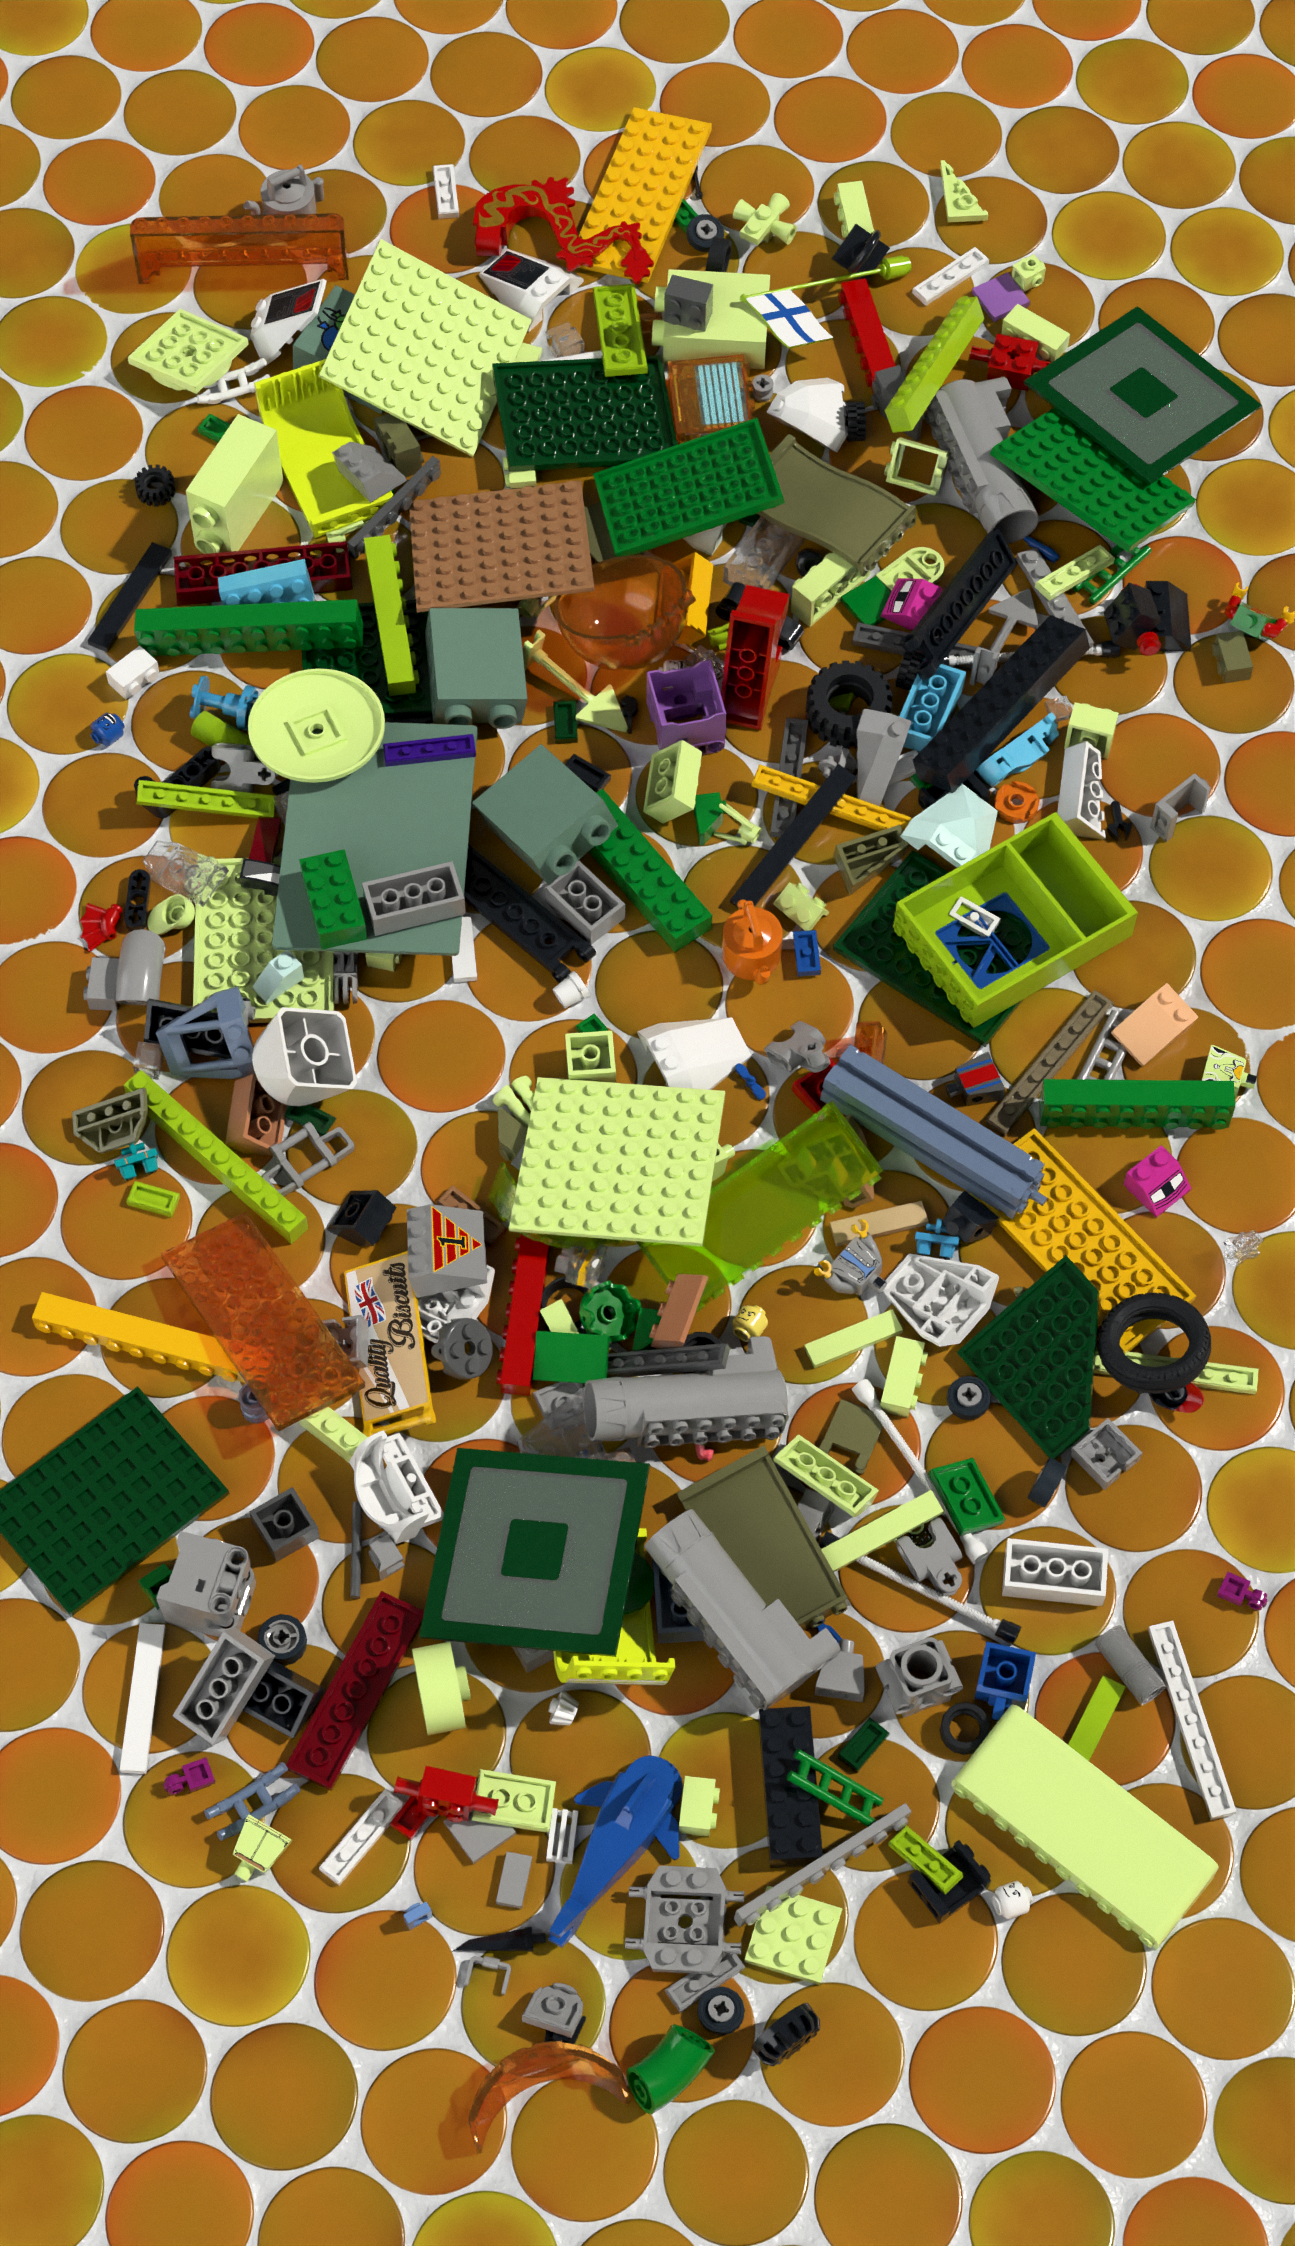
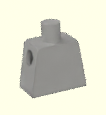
M841 1639L839 1641L841 1650L838 1656L821 1668L816 1682L815 1695L863 1702V1655L853 1653V1641Z

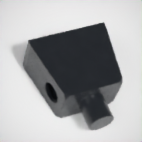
M963 1191L949 1208L942 1220V1224L946 1227L948 1234L952 1236L957 1235L964 1242L970 1243L990 1236L1000 1217L968 1192Z

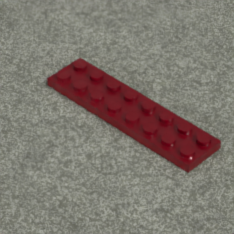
M383 1591L380 1592L286 1764L288 1771L332 1791L422 1624L423 1610Z

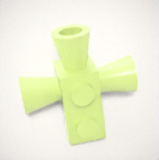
M774 193L768 206L761 204L757 210L741 199L733 211L734 219L747 222L740 231V237L758 246L762 240L769 242L773 235H776L787 245L790 244L796 234L797 225L779 221V215L790 207L788 199L780 193Z

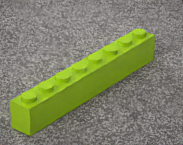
M390 535L364 538L365 554L389 696L416 693L415 684L419 683L418 670H413L412 666L416 665L414 651L410 652L409 648L413 646L411 633L407 634L406 631L407 628H410L408 615L403 614V610H407L405 597L400 596V592H404L402 579H397V574H400L399 561H394V556H397L396 543H391Z

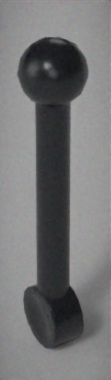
M697 165L693 174L696 188L695 197L701 199L703 193L699 187Z

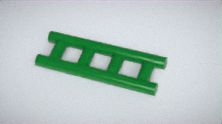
M1118 545L1114 546L1109 553L1115 557L1113 564L1120 568V570L1112 576L1103 569L1072 587L1075 592L1082 588L1091 594L1088 598L1089 602L1095 605L1152 552L1151 548L1147 545L1142 549L1135 547L1130 551L1134 557L1126 563L1118 557L1124 549ZM1096 575L1106 581L1099 589L1089 582Z
M800 1749L796 1750L794 1758L801 1763L797 1773L793 1771L788 1773L786 1778L788 1781L867 1827L877 1821L870 1816L873 1804L878 1807L881 1806L884 1800L883 1797ZM810 1767L822 1774L818 1786L807 1780ZM831 1780L843 1786L840 1798L828 1792ZM852 1792L864 1798L861 1810L849 1804Z

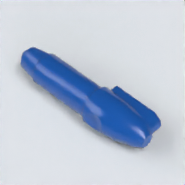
M1029 536L1024 537V541L1028 546L1033 549L1037 548L1042 553L1043 558L1052 563L1059 560L1060 556L1049 546H1045Z

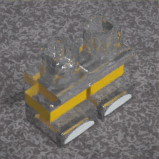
M582 1240L579 1241L577 1246L565 1243L561 1255H558L554 1271L566 1274L565 1282L590 1289L595 1286L605 1267L608 1246L599 1244L597 1249L594 1250L586 1248V1244Z

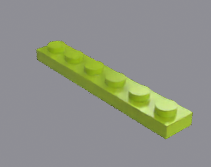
M139 780L136 804L251 818H274L275 796Z

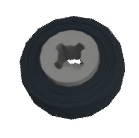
M698 215L689 222L686 230L687 240L694 249L701 252H709L714 237H724L723 226L717 218L711 215Z
M960 1377L948 1389V1407L955 1416L961 1419H978L986 1413L990 1406L991 1394L989 1388L977 1377Z
M719 1986L711 1988L703 1994L698 2003L697 2014L699 2022L705 2030L713 2035L723 2036L731 2034L740 2027L744 2020L745 2008L743 2000L737 1992L728 1987Z

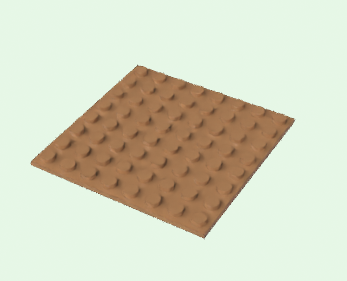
M581 481L549 483L540 486H525L523 488L491 492L483 491L475 494H460L458 496L426 500L418 499L413 501L409 507L417 612L429 611V608H458L595 591Z

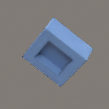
M427 1902L423 1904L415 1903L403 1915L407 1927L411 1930L432 1918V1911Z

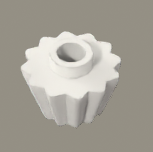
M562 1690L557 1699L553 1698L548 1709V1712L551 1713L549 1723L570 1725L576 1715L579 1702Z

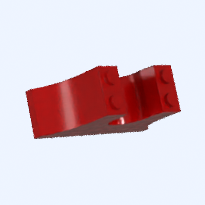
M746 585L737 609L731 612L721 687V697L726 711V723L761 730L769 697L781 663L783 647L778 646V641L787 615L790 594Z

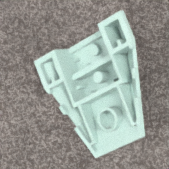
M962 784L954 793L949 792L912 818L900 837L917 850L925 844L958 868L990 849L998 811Z

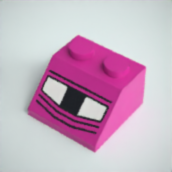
M898 578L881 617L912 631L940 596L943 588L924 579Z
M1162 1145L1129 1170L1124 1181V1186L1156 1218L1191 1191V1186L1179 1162Z

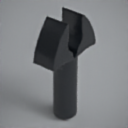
M1119 801L1111 802L1114 823L1107 825V832L1115 841H1118L1117 831L1120 828L1124 832L1126 841L1131 833L1132 822L1125 823L1123 821Z

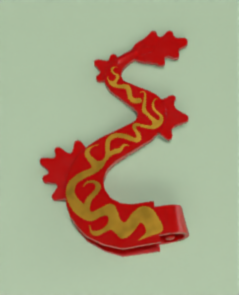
M549 177L545 184L533 180L531 185L514 184L496 188L485 194L476 203L473 226H477L474 241L477 257L500 256L502 246L508 245L510 231L517 222L528 217H540L550 224L562 251L556 253V258L566 261L569 272L582 265L589 268L593 267L592 259L599 256L615 240L626 241L631 246L626 257L621 261V266L627 268L624 271V276L632 278L634 284L638 285L641 283L642 278L649 277L650 270L648 267L654 266L653 260L639 241L642 238V234L638 232L640 229L639 222L628 225L625 221H622L621 225L609 227L589 239H581L578 236L573 216L569 209L575 206V200L568 198V196L574 193V188L567 187L568 178L566 177L559 181H554L553 177Z

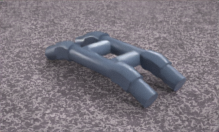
M281 1762L275 1768L262 1775L261 1778L234 1795L204 1810L206 1818L211 1819L235 1807L241 1817V1820L239 1819L228 1827L217 1831L220 1841L241 1833L248 1814L260 1820L276 1809L286 1805L301 1791L300 1787L294 1783L274 1797V1799L268 1793L266 1787L278 1780L288 1770L285 1763ZM257 1793L263 1806L250 1813L243 1801Z

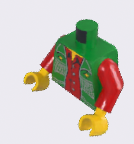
M1239 582L1236 583L1231 594L1232 596L1225 608V615L1232 620L1230 625L1258 639L1269 640L1270 638H1276L1287 624L1294 622L1295 611L1289 613L1288 606L1283 608L1281 618L1276 619L1242 602L1241 600L1244 599L1248 587L1246 586L1245 590L1238 587Z

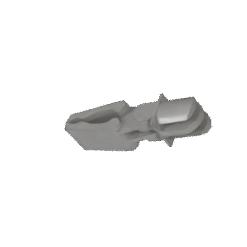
M334 952L335 963H337L334 965V1003L339 1004L340 988H343V1003L349 1004V988H352L353 1004H356L358 964H355V962H358V952Z

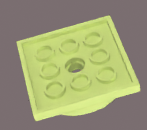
M179 309L128 356L129 364L149 372L157 382L164 386L174 388L175 390L187 389L197 394L204 386L213 385L229 370L232 360L249 344L248 338Z

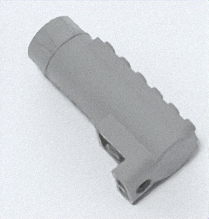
M1006 377L976 383L966 379L952 381L938 390L924 412L925 421L930 424L932 436L937 440L939 449L950 451L947 469L949 473H952L955 487L960 490L964 506H967L970 514L978 513V518L987 534L994 528H999L1007 544L1017 542L1028 536L1037 527L1039 516L1031 495L1027 491L1020 475L990 455L995 445L1008 438L1011 424L1005 411L1007 399L1012 388Z
M766 1336L750 1337L747 1344V1354L729 1355L726 1369L701 1371V1373L610 1377L587 1380L584 1387L583 1409L589 1439L591 1441H623L636 1438L637 1447L646 1446L647 1448H654L659 1445L679 1446L688 1443L700 1445L706 1442L717 1441L726 1443L731 1440L751 1441L760 1438L769 1440L778 1438L783 1433L789 1418L786 1383L783 1374L777 1367L771 1338Z
M693 1509L682 1513L670 1521L645 1544L644 1548L660 1567L661 1573L673 1584L671 1590L673 1601L678 1607L683 1606L688 1612L686 1616L689 1622L695 1628L698 1626L704 1633L702 1638L710 1648L714 1646L719 1653L717 1656L719 1661L725 1668L730 1667L735 1674L733 1676L735 1682L741 1689L746 1688L750 1694L749 1700L756 1709L761 1707L763 1710H766L797 1689L811 1675L838 1656L841 1650L840 1646L827 1628H824L809 1639L779 1599L767 1606L720 1545L714 1533L706 1527Z

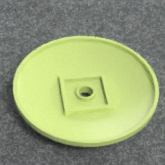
M331 669L302 670L275 681L257 698L248 720L250 743L260 761L273 772L300 782H327L345 777L357 771L377 752L385 732L384 711L380 700L373 690L360 679ZM315 729L323 730L321 734L312 733Z

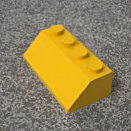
M696 552L664 567L655 639L658 642L690 645L706 636L713 564Z

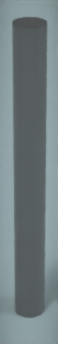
M359 1502L352 1503L351 1599H360L362 1507Z

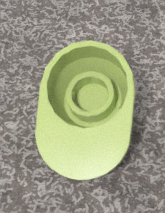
M175 894L165 899L151 911L148 917V929L157 935H162L172 929L188 927L195 915V908L192 902L181 894Z

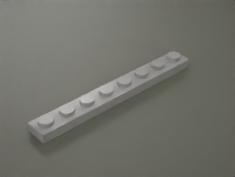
M906 1803L736 1910L735 1922L739 1928L746 1923L748 1926L754 1924L761 1918L760 1914L766 1910L772 1912L781 1906L783 1899L788 1896L791 1898L796 1897L804 1890L803 1887L810 1882L812 1885L818 1883L825 1877L824 1873L831 1869L833 1871L840 1869L845 1865V1860L852 1855L854 1858H857L867 1850L866 1847L874 1842L877 1845L885 1840L888 1836L887 1833L893 1829L899 1831L909 1823L908 1819L912 1811Z

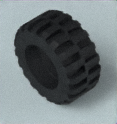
M849 660L842 661V664H837V662L831 663L828 669L823 667L819 670V674L814 675L807 691L805 712L807 713L806 719L808 724L811 725L810 729L814 734L819 733V739L823 742L827 740L831 746L836 747L840 745L845 749H849V746H854L855 749L858 748L856 730L861 714L844 715L835 711L828 703L833 696L853 693L868 704V709L891 714L893 697L892 691L889 690L890 685L887 680H883V675L879 671H873L874 667L868 664L864 666L859 661L849 663Z

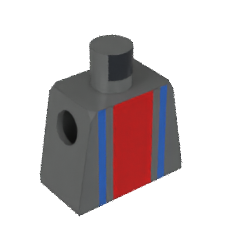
M985 1052L958 1066L954 1074L955 1082L945 1085L949 1098L961 1095L967 1106L1001 1101L1005 1093V1087L989 1052Z

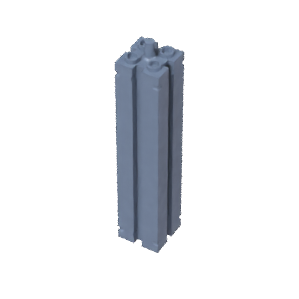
M850 1044L837 1065H834L824 1078V1089L822 1090L820 1100L826 1104H831L834 1109L846 1116L852 1115L855 1121L998 1211H1003L1011 1219H1014L1017 1213L1022 1214L1028 1206L1029 1198L1042 1206L1048 1198L1038 1192L1041 1187L1040 1182L1045 1175L1042 1173L1044 1163L1038 1159H1033L1025 1151L871 1056L860 1052L853 1045Z

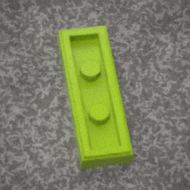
M907 1825L888 1842L892 1850L914 1869H918L928 1881L945 1895L963 1878L961 1871Z

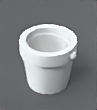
M575 971L568 974L563 981L552 989L564 1008L590 997L588 989Z

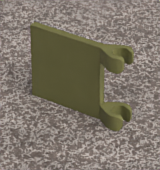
M841 1399L819 1449L829 1455L832 1445L859 1455L854 1471L864 1474L883 1426L873 1411Z

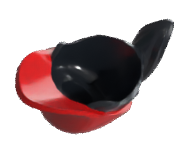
M1191 1382L1185 1387L1172 1392L1148 1393L1155 1404L1172 1411L1192 1413L1200 1409L1204 1403L1203 1393Z

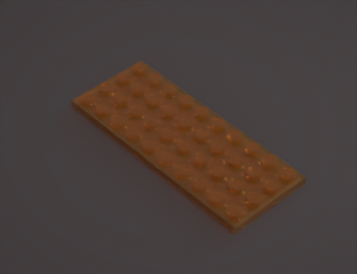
M247 1212L161 1253L162 1260L278 1432L365 1388V1381Z

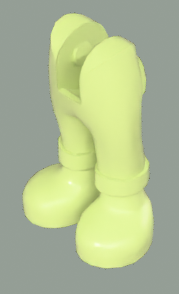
M522 1076L512 1082V1089L509 1085L503 1087L494 1096L493 1103L497 1107L507 1105L515 1119L528 1129L530 1114L523 1107L520 1100L516 1098L514 1092L522 1097V1101L528 1106L530 1111L532 1109L534 1092L530 1091L532 1086L531 1079L528 1076Z

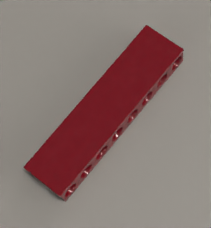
M347 541L174 557L177 606L222 602L219 594L218 577L305 559L314 593L353 590ZM336 548H341L344 550L341 553L332 552V550ZM314 550L322 551L319 555L310 554ZM292 552H298L301 554L297 557L288 556V554ZM270 554L279 556L275 559L266 558ZM248 556L257 558L253 561L244 560ZM226 558H232L235 560L231 563L223 562V560ZM204 560H210L213 562L209 565L201 564V562ZM182 562H188L191 564L187 567L179 566V564Z

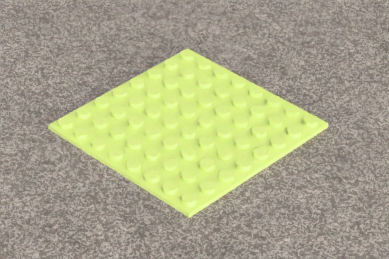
M380 239L320 371L319 377L473 457L497 402L492 363L514 362L532 320Z
M538 1077L509 1231L703 1246L725 1091Z

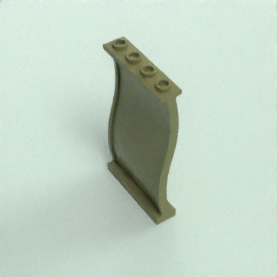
M790 434L769 454L785 504L758 512L757 514L788 532L829 549L857 568L862 577L868 571H872L875 568L879 559L882 556L885 557L891 546L895 542H899L904 532L908 528H912L916 522V506H908L885 489L822 461L796 442V438Z
M765 1446L754 1450L677 1493L685 1510L693 1509L706 1527L714 1533L720 1545L767 1606L779 1599L802 1630L810 1626L812 1628L820 1626L825 1622V1618L832 1614L836 1616L845 1612L847 1606L851 1604Z

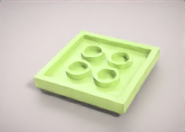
M767 1885L766 1891L773 1887ZM797 1895L794 1898L788 1896L782 1900V1905L774 1911L769 1912V1910H766L760 1914L761 1918L756 1921L744 1962L820 1985L842 1908L801 1895Z

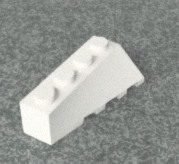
M1087 741L1065 749L1057 814L1075 836L1103 840L1106 838L1105 831L1101 830V821H1104V811H1100V800L1103 799V790H1101L1099 780L1102 779L1101 752Z

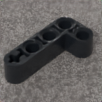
M739 582L733 583L716 607V614L721 619L730 621L732 610L737 609L745 589L744 584ZM787 615L780 633L778 645L789 651L793 650L804 634V629Z
M204 747L164 783L203 787L220 771V759L212 757V747ZM142 776L136 779V781L134 782L136 798L138 781L145 780L155 782L152 778L148 776ZM142 805L158 818H167L177 810Z

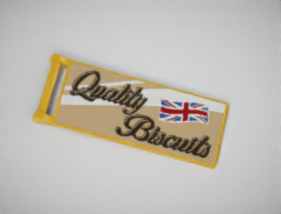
M408 1251L345 1271L344 1277L349 1316L362 1315L368 1321V1367L356 1369L364 1424L363 1434L370 1437L384 1430L386 1435H390L425 1423L427 1425L436 1423V1416L432 1406L418 1298L415 1296L408 1274ZM424 1408L421 1415L373 1429L372 1424Z

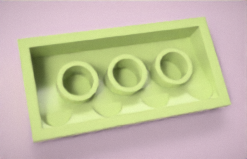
M799 1434L773 1458L775 1463L853 1517L860 1515L870 1507L879 1491Z

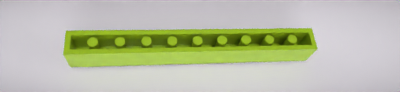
M963 296L956 301L886 407L885 413L893 433L912 431L982 324L985 318L977 296Z
M142 1070L138 1071L124 1084L126 1093L146 1088L147 1116L290 1244H293L308 1230L307 1218L301 1211Z

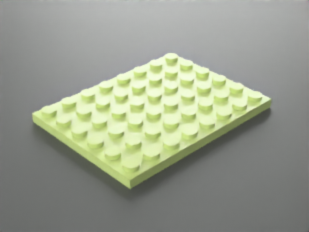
M274 857L273 864L281 866L282 857ZM244 858L197 859L193 1007L208 999L215 992L238 986L241 996L249 998L251 1006L255 1007L254 1021L250 1020L249 1023H270L282 1007L334 1011V952L289 950L302 964L304 979L270 1003L266 1004L252 986L267 964L286 951L276 950L272 946L277 896L265 895L264 890L241 887L240 873Z

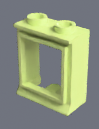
M900 437L896 442L893 441L890 454L893 456L891 463H887L885 468L886 482L936 496L941 487L950 451ZM906 445L938 454L930 485L898 476Z

